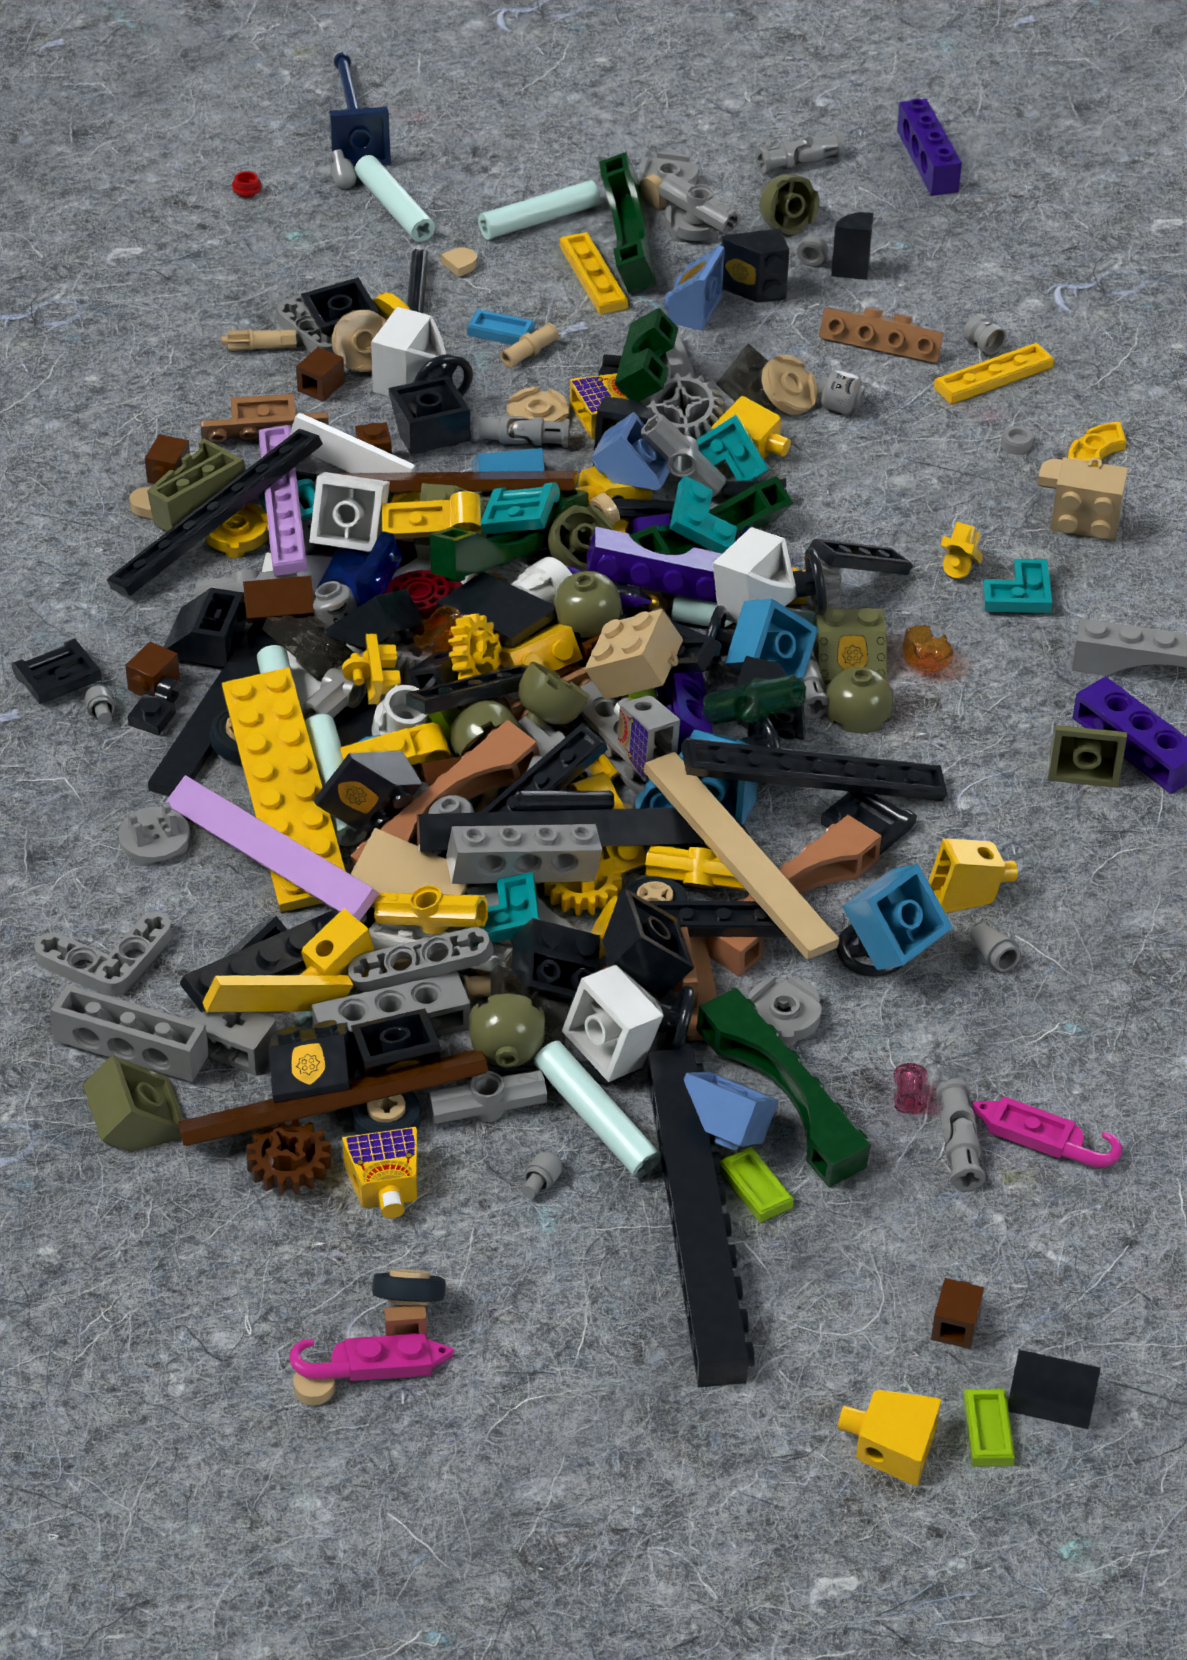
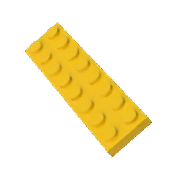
M290 667L223 682V693L255 817L345 871L331 816L328 812L316 806L313 801L323 787ZM269 870L280 913L323 903Z

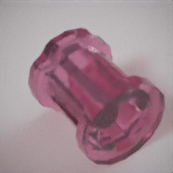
M916 1063L899 1065L893 1073L894 1082L897 1084V1093L894 1095V1107L897 1111L904 1114L920 1113L927 1108V1095L924 1093V1084L928 1080L927 1070Z

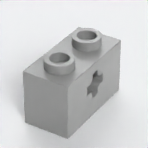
M198 1010L191 1019V1021L206 1025L209 1058L253 1075H257L269 1058L268 1047L272 1036L276 1035L277 1021L262 1012H206V1010L200 1012Z

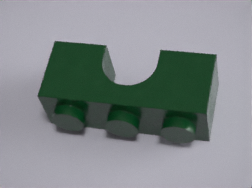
M659 307L630 323L614 383L623 395L637 402L664 389L669 368L659 357L674 348L679 329Z

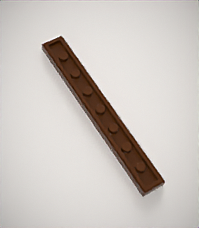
M578 471L335 473L389 481V493L421 492L422 483L455 485L470 492H492L495 488H506L507 490L543 487L545 483L553 482L558 484L560 491H573L578 483Z
M472 1050L353 1079L350 1090L274 1103L273 1099L179 1121L178 1124L183 1146H190L486 1074L488 1068L483 1053Z

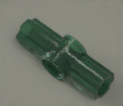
M795 674L770 680L761 677L753 678L744 686L707 694L703 698V714L707 722H713L714 725L740 719L746 722H755L763 714L802 706L806 702V686L802 677L798 678Z

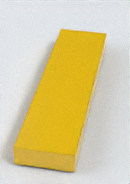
M588 232L559 238V247L599 315L628 309V299Z
M1036 342L934 379V389L950 404H954L1051 369L1054 366V358Z
M349 975L215 976L202 1003L206 1012L312 1011L313 1004L347 997L353 983Z

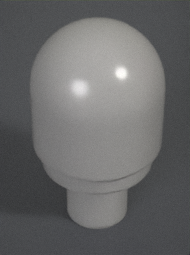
M335 150L331 153L334 161L331 164L330 170L333 181L340 189H350L355 185L357 179L353 164L349 159H345L342 150Z
M92 686L85 694V704L88 713L95 719H98L99 723L107 724L111 721V715L115 707L112 694L105 686Z
M549 1151L541 1152L530 1162L524 1175L526 1183L521 1188L522 1193L526 1197L534 1198L538 1191H546L558 1179L562 1172V1162L556 1154Z

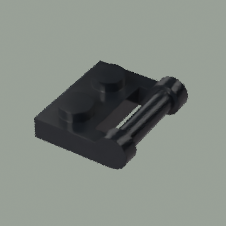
M75 638L64 642V646L27 661L20 659L12 662V670L16 679L19 682H23L39 705L101 680L100 669Z
M848 792L821 814V825L828 828L832 824H837L847 815L853 817L881 835L880 856L914 826L917 815L908 809L901 810L877 794ZM861 802L865 803L869 807L873 808L882 815L894 821V823H887L878 816L861 807L859 804Z

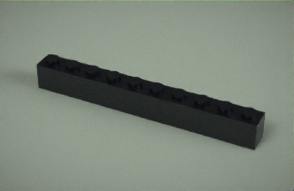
M694 1048L648 1051L647 1080L658 1147L661 1153L662 1172L697 1386L699 1388L746 1384L748 1367L755 1365L754 1347L752 1341L745 1342L744 1333L749 1332L748 1314L746 1308H739L738 1301L743 1300V1287L741 1276L734 1277L733 1269L737 1268V1253L735 1244L728 1245L727 1237H731L732 1229L730 1214L723 1213L722 1206L726 1205L724 1182H717L716 1177L721 1172L719 1152H712L711 1145H715V1135L705 1132L684 1082L686 1073L704 1072L703 1063H696Z

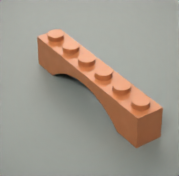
M509 720L505 721L500 727L492 730L487 738L472 751L465 753L461 760L449 771L441 774L435 783L420 796L413 798L406 808L392 820L387 821L380 830L418 846L417 814H428L432 804L441 797L457 795L470 800L482 793L512 785L528 770L533 756H541L537 742ZM368 840L361 843L356 851L350 855L354 866Z
M847 815L837 824L830 825L820 838L814 843H808L798 856L791 861L785 862L779 870L800 894L822 885L838 881L856 880L879 861L881 835ZM748 895L744 900L738 901H755V899ZM706 937V945L711 959L737 976H741L763 957L765 937Z

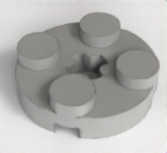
M671 151L657 153V158L649 160L648 156L643 159L640 164L639 179L641 180L650 174H655L664 180L665 176L673 173L688 183L695 185L698 180V166L696 163L694 165L690 163V157L685 154Z
M670 204L665 210V226L671 232L670 236L674 241L702 240L709 243L716 241L718 233L721 232L707 223L694 224L689 222L686 218V211L677 205L671 208Z
M775 977L765 979L758 983L749 993L748 999L755 1004L759 1015L767 1024L775 1027L780 1039L787 1047L795 1045L797 1040L810 1036L820 1025L822 1007L820 1005L819 993L813 986L801 979L787 977V982H775ZM777 1007H780L782 1009L790 1007L791 1011L780 1012L778 1011Z

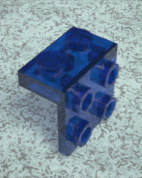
M381 531L371 551L338 547L317 588L331 581L344 584L352 590L356 604L359 607L374 596L384 594L402 560L401 551L397 546L394 533Z

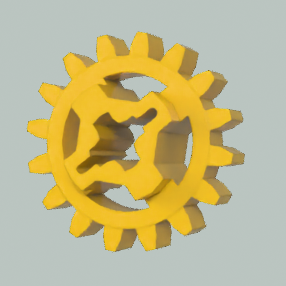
M479 613L457 618V626L451 627L454 637L448 639V643L453 647L449 657L453 664L452 670H458L459 672L458 680L499 670V665H503V661L499 658V652L503 650L498 639L499 634H493L492 632L493 622L487 623V617L485 615L479 616Z
M602 851L595 881L544 882L545 896H550V903L552 905L562 903V912L574 908L575 914L580 916L582 910L587 909L591 915H595L596 907L604 909L613 896H618V893L622 891L621 867H615V859L613 857L604 860V851Z

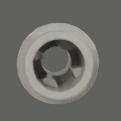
M980 923L972 929L970 938L991 969L1006 972L1018 963L1020 951L1015 940L988 926L986 923Z

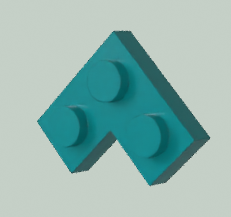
M734 415L696 439L699 451L715 467L726 461L737 481L753 480L754 477L758 479L770 471L738 415Z
M684 476L678 483L670 530L713 552L723 554L735 543L737 527L709 513L713 493L711 488Z
M1014 558V580H983L984 612L1051 613L1052 595L1047 559Z
M533 872L497 879L499 905L488 907V919L485 927H479L488 933L492 943L513 939V935L532 918L540 919ZM479 942L472 943L473 947H477Z

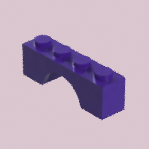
M595 526L587 552V571L602 573L610 580L717 603L713 562L722 554L698 548H692L689 552L681 555L659 554L638 545L628 533Z

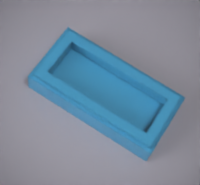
M477 309L467 326V336L513 345L519 341L520 336L525 333L531 334L534 332L535 321Z

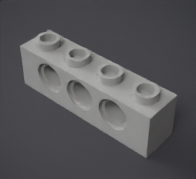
M591 681L580 687L590 695L587 705L580 715L567 725L574 730L583 723L602 739L608 748L604 755L620 773L618 777L638 795L645 790L647 782L642 780L617 741L619 717L615 714L614 707L620 700L617 697L605 700L594 682Z
M596 824L452 826L446 860L452 884L497 883V879L533 872L535 882L595 881L602 847Z
M456 971L313 1004V1028L315 1024L326 1020H335L337 1024L347 1022L354 1055H356L351 1025L425 1008L436 1036L469 1029L470 1001Z
M67 984L50 1010L54 1041L107 1057L114 1055L144 1068L190 1082L194 1081L209 1055L205 1024Z

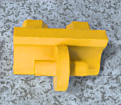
M956 522L951 538L945 536L942 538L940 546L948 553L943 559V569L953 579H961L969 574L972 569L971 559L975 563L981 564L983 554L977 548L981 533L976 531V527Z
M366 634L367 650L363 653L362 657L359 653L351 654L350 658L343 663L342 672L345 679L354 681L355 685H362L365 680L369 704H379L381 694H387L394 688L395 684L398 686L401 684L399 670H382V668L396 667V645L378 644L377 634Z

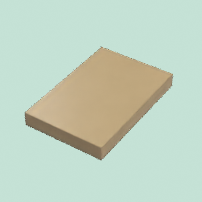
M374 828L350 874L375 889L378 893H413L422 886L434 885L441 890L442 894L464 895L469 884L451 883L446 858L430 851H418V846L377 828Z

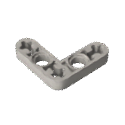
M335 279L309 291L347 281L348 279ZM301 294L278 305V324L284 330H295L296 340L312 353L319 347L334 353L332 338L320 332L301 299ZM309 328H311V329H315V330L304 331L303 329H309Z
M150 912L143 915L109 955L61 934L47 933L41 935L34 943L36 961L42 968L104 995L119 996L126 993L168 945L172 939L171 920L167 915L160 912ZM137 949L144 952L143 955L137 958L125 956L131 950ZM81 960L92 962V965L85 969L73 966Z

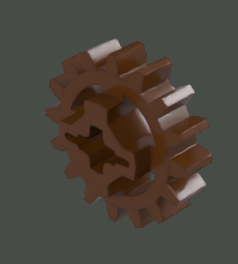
M299 1119L293 1120L291 1125H286L284 1122L278 1124V1127L275 1128L272 1126L264 1127V1134L255 1132L252 1134L253 1143L246 1146L247 1170L252 1172L254 1183L263 1181L265 1191H269L275 1186L278 1187L279 1195H283L287 1188H292L295 1195L300 1194V1186L305 1185L311 1190L314 1189V1178L324 1181L326 1178L325 1169H331L330 1141H325V1132L323 1130L314 1132V1124L312 1122L302 1127L299 1126Z

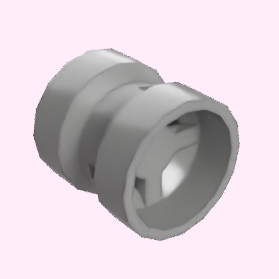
M978 313L972 316L963 329V336L970 343L977 344L978 349L986 355H992L1003 346L1006 340V331L999 325L992 324L991 319L984 314Z

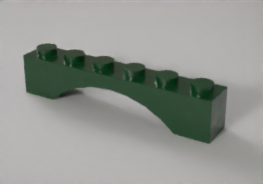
M627 152L599 161V166L616 231L617 246L613 249L615 263L629 294L657 284L639 180Z
M775 476L751 486L733 498L710 509L709 513L736 526V537H738L751 527L758 529L775 522L793 502L779 478ZM653 525L629 535L634 542L643 548L664 555H681L689 552L692 548L708 549L670 530V525Z
M575 489L573 491H560L559 501L554 502L544 529L505 532L499 536L484 538L477 532L452 526L430 534L431 573L443 576L449 582H460L465 580V577L468 575L487 572L488 568L492 566L506 565L510 563L511 559L516 557H527L532 555V551L549 548V529L554 520L571 506L587 507L589 505L588 493Z
M734 988L699 1006L696 1030L715 1053L756 1069L772 1080L788 1096L797 1109L805 1129L807 1142L806 1161L828 1188L867 1168L871 1147L867 1135L852 1124L847 1118L844 1108L829 1097L821 1081L806 1070L798 1054L788 1049L780 1039L775 1027L765 1022L750 999H746L737 988Z

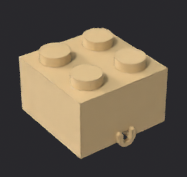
M1063 457L1056 487L1051 530L1115 541L1122 511L1128 468L1102 464L1099 458H1091L1089 461ZM1096 462L1098 463V466L1093 467L1092 463Z
M663 609L652 612L644 611L636 616L622 620L614 619L606 623L602 628L585 671L605 700L663 686L671 667L678 665L677 653L683 639Z

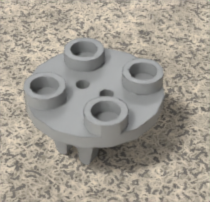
M169 802L162 804V807L142 808L129 814L121 822L118 830L120 848L128 856L132 857L134 863L139 866H149L153 862L165 861L174 856L183 855L189 848L190 830L188 822L179 812L171 809Z

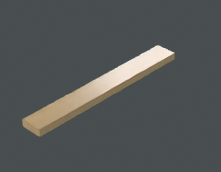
M676 752L645 762L644 773L807 960L838 948L839 937L697 776L686 775L684 761Z

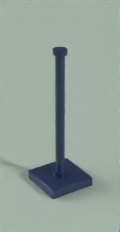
M340 52L334 57V64L339 69L348 109L329 111L331 152L338 149L342 150L345 159H349L353 167L356 166V163L362 157L367 155L376 157L382 165H391L388 107L359 109L350 71L351 59L347 53Z

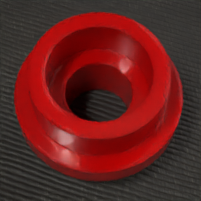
M239 172L235 175L232 182V190L241 197L249 198L260 192L261 181L254 172Z

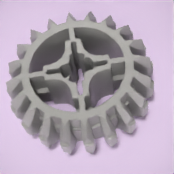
M676 372L674 378L666 377L664 389L642 400L640 403L658 415L663 414L683 435L691 436L695 440L711 431V427L725 413V402L722 399L720 389H715L712 381L704 383L702 375L696 379L692 378L690 372L686 377H680L678 372Z

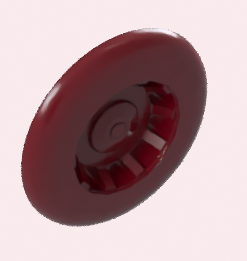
M416 570L389 580L378 590L375 596L406 588L426 622L416 632H427L441 628L453 621V619L437 612L436 602L463 584L461 582L446 581L445 577L432 574L431 570Z

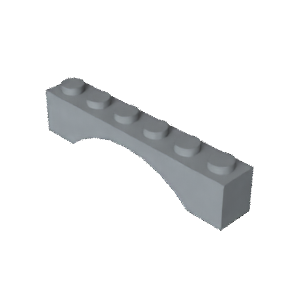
M1080 618L1072 671L1106 676L1122 669L1142 665L1160 664L1187 668V634Z

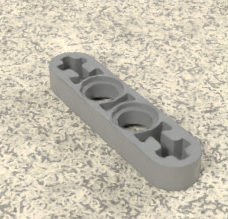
M472 927L361 954L350 962L348 974L358 990L363 992L374 991L484 964L491 958L494 947L488 933L484 929ZM479 942L478 949L471 951L472 943ZM455 946H459L458 950L460 955L456 954V951L454 949ZM435 950H448V954L443 960L439 962L429 960L430 955ZM403 957L412 959V963L407 969L401 971L393 969L398 959ZM382 964H385V967L388 971L387 973L382 972L384 971ZM367 968H371V970H369V976L362 977L364 975V970Z

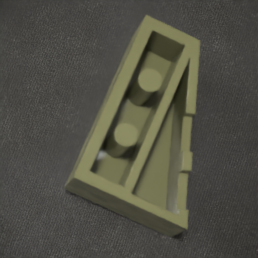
M203 438L198 443L199 449L192 456L186 454L181 459L182 465L175 472L174 470H169L147 491L154 524L165 531H169L246 470L244 459Z

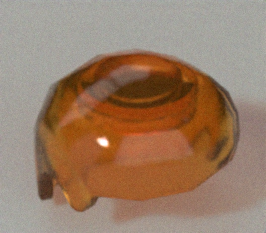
M447 605L436 609L429 619L422 621L425 628L424 634L414 635L413 639L416 647L429 654L453 650V647L448 643V639L454 637L451 627L457 626L456 619L463 618L461 611Z
M913 625L905 630L902 656L911 668L920 672L936 673L952 663L954 647L947 642L946 635H942L940 638L934 637L929 625Z

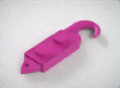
M1005 1096L1002 1097L1001 1101L973 1102L972 1109L989 1127L988 1133L1061 1159L1063 1156L1090 1167L1104 1168L1117 1163L1122 1155L1120 1140L1107 1131L1102 1133V1138L1111 1144L1112 1149L1108 1153H1098L1082 1147L1084 1141L1081 1128L1075 1125L1076 1122Z
M425 1333L345 1338L343 1342L338 1343L334 1347L331 1362L308 1363L302 1359L301 1353L306 1348L314 1346L315 1342L313 1339H305L292 1347L289 1361L292 1368L299 1375L314 1380L349 1378V1381L430 1376L431 1369L453 1357L454 1349L426 1339Z

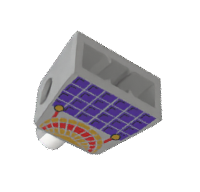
M647 695L635 700L623 698L614 707V712L619 717L617 741L642 780L647 782L650 778L644 773L645 762L672 752L677 753L680 719L653 696Z

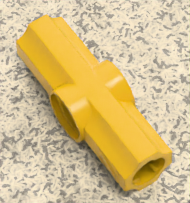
M651 845L647 852L645 866L646 876L648 877L659 876L674 881H682L683 884L705 889H715V886L747 891L711 849L689 847V850Z
M434 885L422 886L413 893H379L374 901V918L377 924L417 925L421 927L424 933L430 935L444 932L449 927H485L488 919V902L485 895L442 894L441 890Z

